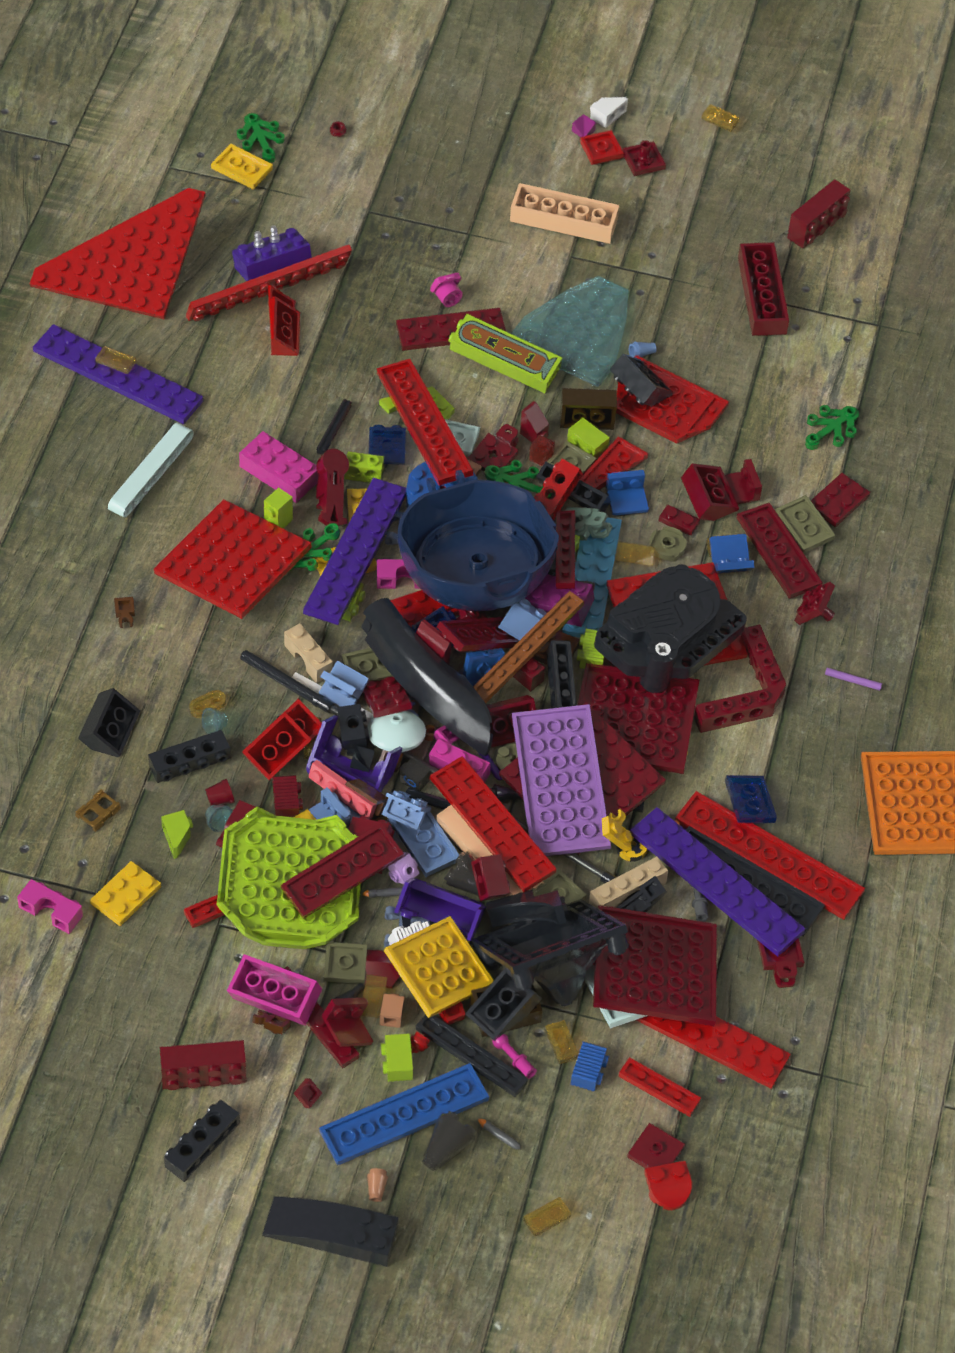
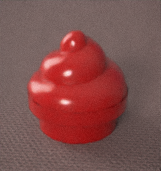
M416 1031L410 1037L411 1053L425 1051L429 1047L428 1043L430 1040Z

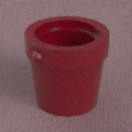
M227 779L221 780V782L205 789L211 808L235 803Z

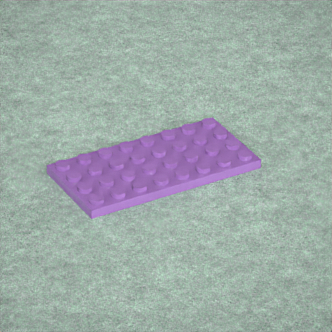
M590 704L512 713L527 829L530 838L545 856L611 849L610 840L604 837L602 832V818L607 816Z

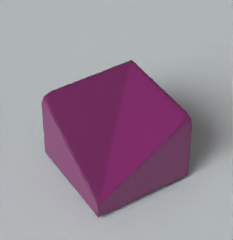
M584 114L572 123V132L579 137L591 135L596 129V122Z

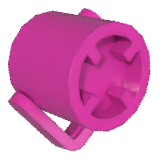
M459 273L437 277L430 290L436 294L445 307H452L463 296L462 291L458 287L462 278Z

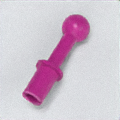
M505 1034L495 1041L492 1039L493 1046L497 1049H503L513 1060L512 1066L518 1068L526 1078L530 1079L536 1074L537 1070L527 1060V1056L525 1054L519 1055L508 1044L509 1040Z

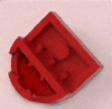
M686 1161L645 1168L644 1174L649 1188V1197L654 1204L657 1203L664 1210H676L685 1205L692 1189V1180Z

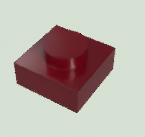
M305 1078L293 1094L305 1108H311L322 1092L310 1078Z

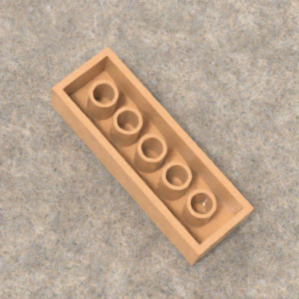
M519 183L511 205L510 222L610 244L618 221L619 205Z

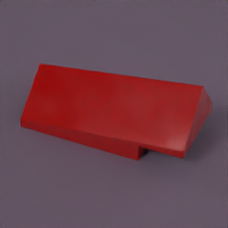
M269 285L268 307L271 355L297 356L299 355L300 312L295 309L296 301Z
M298 698L248 745L242 753L254 768L270 780L319 733L322 723Z

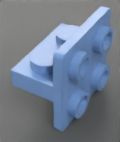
M337 661L330 673L323 671L320 677L326 681L319 693L340 707L354 705L366 687L369 678Z
M328 787L321 791V802L309 809L316 819L338 815L347 825V829L350 826L352 817L360 818L361 816L340 801L337 794L332 793Z
M395 790L387 792L386 797H388L382 815L419 830L426 812L431 811V807L427 806L428 802L419 798L410 799V794L400 790L399 792Z

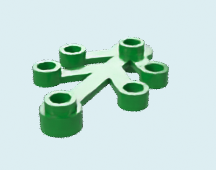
M256 113L247 114L244 117V127L237 130V138L244 140L247 138V133L250 129H253L254 132L248 140L242 142V149L251 151L253 144L258 139L263 149L262 159L273 163L276 160V152L269 147L265 138L273 140L278 144L285 141V135L282 132H277L279 130V123L277 121L267 122L261 120V117ZM260 126L269 129L271 132L261 129Z
M828 405L820 407V416H839L837 419L818 418L815 414H809L807 417V424L810 426H826L818 433H812L806 437L805 446L810 450H816L819 447L820 440L833 430V445L842 447L844 437L842 436L841 424L847 422L846 437L854 438L856 436L857 429L854 427V421L858 418L859 411L853 406H846L842 410L830 409Z
M513 460L511 465L500 468L490 465L484 471L485 478L490 481H506L511 485L522 487L535 493H540L543 486L539 487L523 481L530 478L536 479L539 473L537 467L531 466L527 472L511 476L506 474L521 470L522 463L519 460ZM550 493L547 499H551L553 493Z
M335 523L328 524L324 528L325 534L311 543L312 548L303 557H323L325 561H329L333 554L330 548L323 550L315 549L328 540H337L340 537L341 532L338 525ZM312 528L304 530L303 539L310 542L315 538L316 535ZM314 558L299 560L290 571L293 568L307 567L309 571H315L318 568V563Z

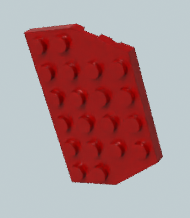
M637 355L635 358L641 359L674 392L673 395L654 406H643L636 401L637 397L634 394L632 395L625 390L623 383L618 382L617 414L676 444L711 429L729 404V401Z

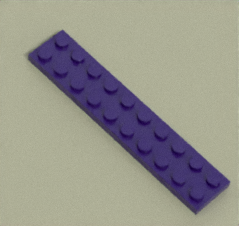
M54 324L33 346V352L183 425L203 402V396Z
M376 478L372 479L303 608V614L339 625L406 497L405 487Z
M658 807L630 830L632 837L777 957L805 933V928Z

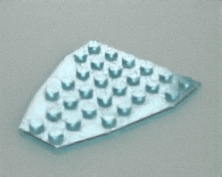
M596 276L562 292L524 316L511 334L562 357L561 370L599 387L610 373V369L618 358L627 321L628 289L600 276Z

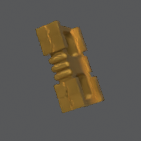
M100 789L93 796V799L88 801L86 805L83 804L76 811L75 816L89 824L93 831L96 832L104 825L108 817L114 816L121 810L119 802H116ZM103 798H107L112 802V805L107 809L98 805V802ZM90 810L99 815L94 821H89L84 817Z

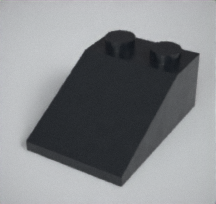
M505 968L465 1014L495 1041L526 1017L542 998L532 988L523 991L515 988L511 972L508 968Z

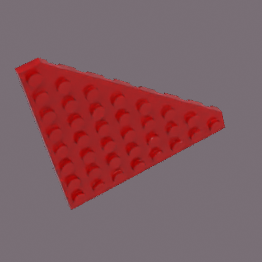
M187 188L36 267L30 281V286L165 319L206 197V192Z

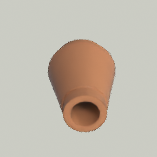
M374 1168L370 1169L369 1174H367L370 1201H382L388 1180L386 1170Z

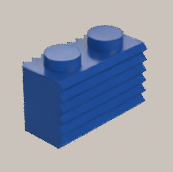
M583 1041L571 1077L572 1086L575 1085L576 1087L579 1086L580 1088L595 1091L596 1085H601L604 1073H601L602 1067H607L609 1056L606 1055L607 1048Z

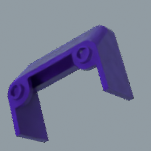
M334 715L323 720L306 766L307 773H310L312 763L318 760L346 781L361 779L381 792L392 777L403 748L399 746L389 751L386 759L378 762L374 770L370 769L369 772L350 768L352 760L340 755L343 749L341 739L332 734L338 716Z
M410 878L404 883L394 912L397 914L401 912L400 915L408 919L418 916L434 923L451 916L465 939L471 941L483 917L486 905L425 881Z

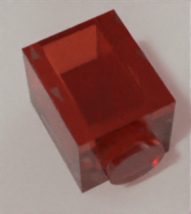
M539 434L530 446L529 460L543 466L545 461H548L554 455L555 441Z

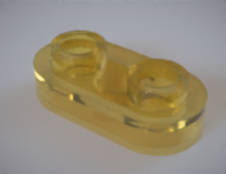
M213 690L197 697L189 704L190 714L195 718H203L224 708L226 696L222 691Z

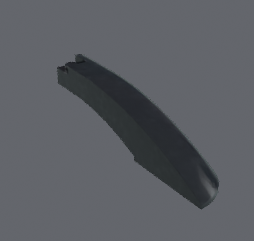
M381 598L371 603L363 612L366 618L361 627L367 634L365 641L398 683L442 725H445L448 730L483 756H487L493 739V734H490L492 718L487 705L465 675H461L447 664L414 632L389 598Z

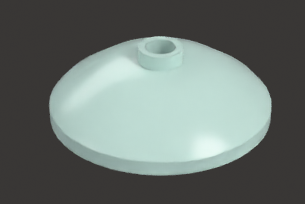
M402 711L378 718L373 716L368 723L370 741L375 746L386 751H391L399 746L403 748L402 752L412 750L423 742L426 734L424 722L417 715L409 711Z

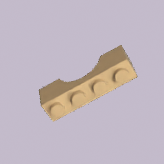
M655 857L590 891L589 904L598 908V905L616 908L628 896L641 890L639 887L654 876L658 878L662 885H665L668 870L659 858Z

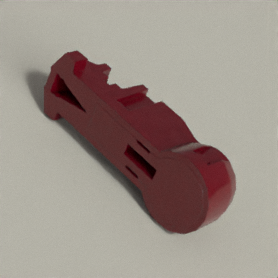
M329 449L319 457L316 464L319 474L316 489V499H319V503L316 505V509L322 510L318 517L319 522L326 526L335 523L338 527L347 524V518L343 517L344 474L349 469V460L342 451Z

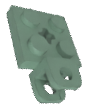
M566 508L565 511L575 510V535L580 536V540L587 541L590 534L592 538H606L613 528L610 523L605 522L607 518L606 513L600 512L599 509Z

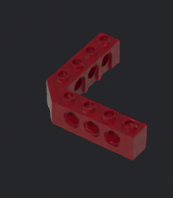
M760 624L745 627L741 638L748 653L749 664L753 666L756 673L755 678L759 680L762 690L697 704L694 720L700 733L772 717L778 704L782 701L786 682Z

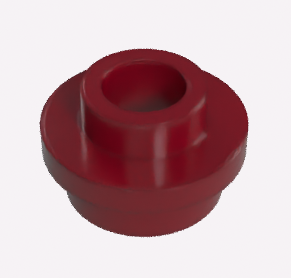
M340 121L334 122L330 127V133L335 137H342L347 132L345 124Z

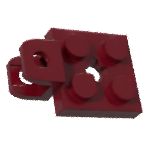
M505 424L498 430L496 437L488 433L468 457V460L481 465L483 471L490 465L499 468L510 465L519 454L518 449L515 448L518 444V430L509 424ZM495 453L497 457L490 458V454Z
M799 938L778 957L757 940L763 970H774V980L779 988L793 987L795 985V977L797 976V968L804 967V958ZM788 978L789 981L783 982L781 979Z

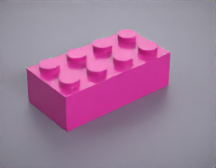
M264 431L239 452V464L242 469L275 490L279 487L291 495L295 503L318 483L319 474L314 463Z
M245 954L227 989L230 996L237 1001L306 1026L322 991V987L316 980Z

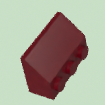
M692 463L681 476L684 487L700 520L715 521L739 510V506L721 467Z
M525 695L487 704L492 718V723H490V734H493L491 747L515 742L512 713L536 710L533 697Z

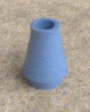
M633 342V344L629 345V355L632 357L636 355L644 357L656 352L655 343Z

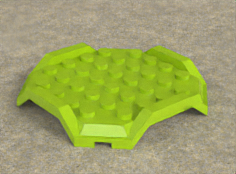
M258 806L255 807L242 820L234 822L224 830L217 894L218 908L245 937L262 945L294 949H309L326 945L358 921L361 884L305 919L302 918L283 892L281 884L351 842L357 836L353 835L346 828L347 825L338 815L312 820L276 816Z

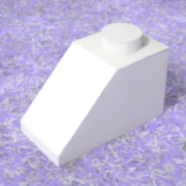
M626 97L601 98L592 104L590 119L607 128L627 111L628 99Z

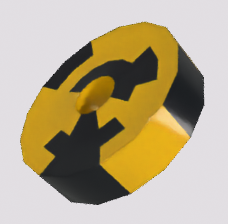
M632 837L631 845L635 847H631V850L624 852L616 846L618 855L630 862L641 860L646 856L648 850L634 837Z

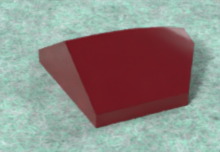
M367 950L364 986L392 989L400 977L396 968L384 951Z

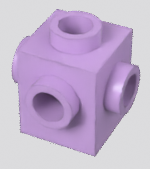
M403 852L404 857L387 867L390 871V878L396 883L404 884L408 879L420 874L416 860L411 857L410 853Z

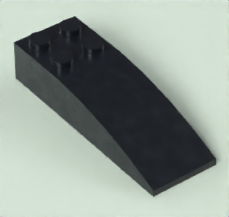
M274 1196L262 1236L387 1267L398 1231L399 1217L334 1202Z

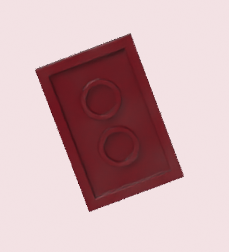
M841 473L819 492L811 502L823 519L836 528L870 496V491L844 473Z
M392 676L379 681H369L362 692L374 718L412 709L411 701L404 688Z

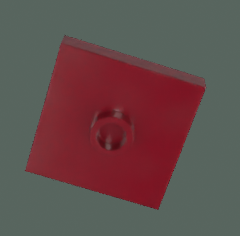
M649 1123L628 1152L627 1158L644 1168L675 1162L684 1149L685 1144Z

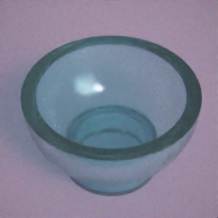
M206 708L202 713V725L205 732L210 734L222 730L227 725L225 713L215 708Z
M222 804L210 806L206 811L209 828L214 832L224 830L225 824L233 812L232 809Z

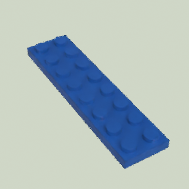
M471 1063L319 1127V1132L338 1166L489 1101V1095Z

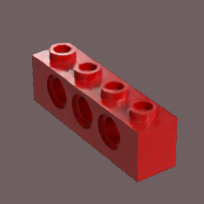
M563 458L554 465L553 473L545 479L540 493L534 496L536 501L542 503L553 521L556 518V511L561 510L583 475L580 468ZM564 477L565 481L562 484H558V479ZM550 493H555L553 499H547Z

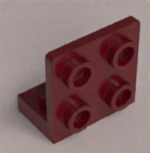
M751 459L744 460L741 472L725 474L737 504L760 500L762 485Z
M365 997L331 999L323 1012L322 1018L339 1047L372 1045L373 1039L360 1018L369 1004Z

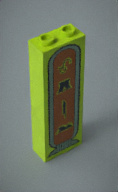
M466 314L464 319H460L456 332H452L449 337L450 350L543 393H546L561 368L562 357L469 314Z

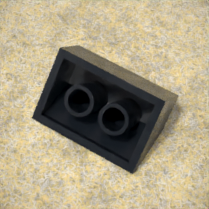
M622 354L610 369L614 374V379L619 383H623L625 390L632 395L634 394L637 397L636 401L643 406H654L674 393L641 359Z
M114 688L100 692L78 739L93 751L120 757L140 714V710Z

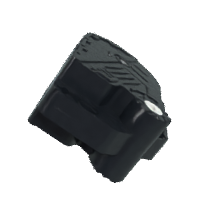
M679 564L665 568L655 576H652L642 587L636 589L626 600L610 611L608 622L597 630L594 647L627 676L640 677V684L645 690L650 693H660L668 688L671 678H690L738 638L744 631L747 617L730 601L720 599L715 583L704 575L703 572Z

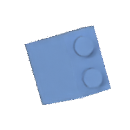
M523 599L511 606L498 628L520 641L547 613L540 608L537 609L532 606L528 600Z

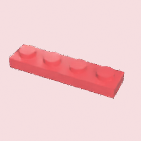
M316 760L312 763L308 776L311 780L324 789L328 787L332 793L337 794L340 801L361 816L370 819L373 817L376 804L346 786L347 781L320 761Z

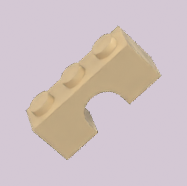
M301 624L284 632L285 647L295 658L298 656L303 658L306 672L316 683L323 681L324 679L320 676L323 671L331 672L333 661Z

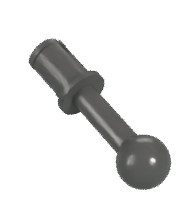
M693 887L695 899L692 901V907L695 909L696 920L705 922L708 918V901Z

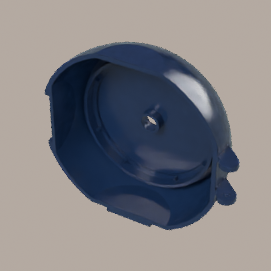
M457 470L455 473L458 485L436 490L433 478H428L427 487L429 493L420 496L406 509L400 519L397 532L399 549L404 565L417 586L435 601L452 608L467 611H490L505 608L520 602L535 591L547 576L554 562L559 541L556 524L542 503L536 501L529 491L508 483L490 480L465 482L462 470Z

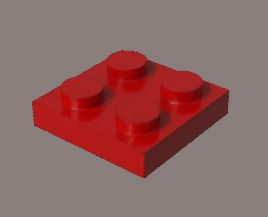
M612 130L580 137V144L591 165L621 159L624 156V152Z

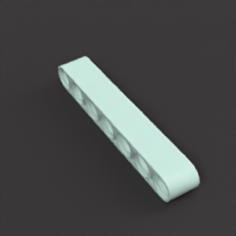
M175 423L109 501L108 510L126 518L190 443L194 431L179 423Z

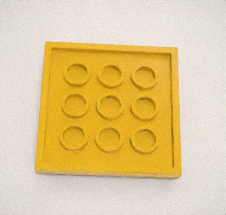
M451 916L387 946L384 950L428 1018L471 997V990L490 986L494 981Z

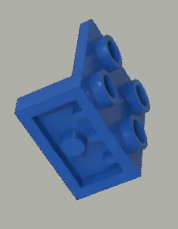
M644 470L608 473L606 489L611 501L610 506L613 515L649 511L644 491Z
M746 534L710 537L711 557L717 574L750 571L755 568L754 560L749 561Z

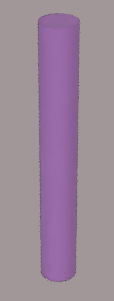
M827 668L825 672L827 676L879 691L882 683Z

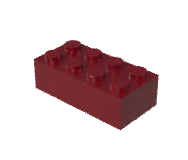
M836 179L831 181L791 214L787 238L802 249L808 244H812L815 238L823 235L826 229L834 226L837 220L847 214L851 189Z
M244 1040L160 1047L163 1089L177 1090L186 1087L195 1089L200 1086L217 1087L222 1084L239 1085L246 1083Z

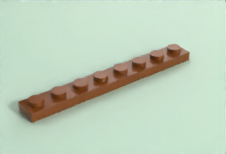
M569 591L473 686L485 704L584 606L582 599Z

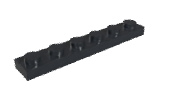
M425 1014L417 1023L415 1030L465 1064L471 1063L475 1071L512 1096L516 1097L528 1083L526 1077L433 1015L428 1018Z

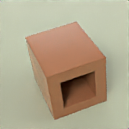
M384 994L380 1013L381 1026L400 1028L404 1009V996Z

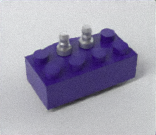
M271 226L270 237L261 238L260 231H256L254 242L247 245L241 244L237 249L232 250L234 267L246 281L312 258L310 244L294 228L286 229L284 233L278 234L277 227Z

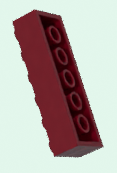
M740 243L738 261L752 336L786 335L789 316L775 243Z

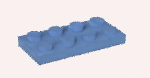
M426 812L419 830L387 817L425 877L460 861L461 856L431 812Z

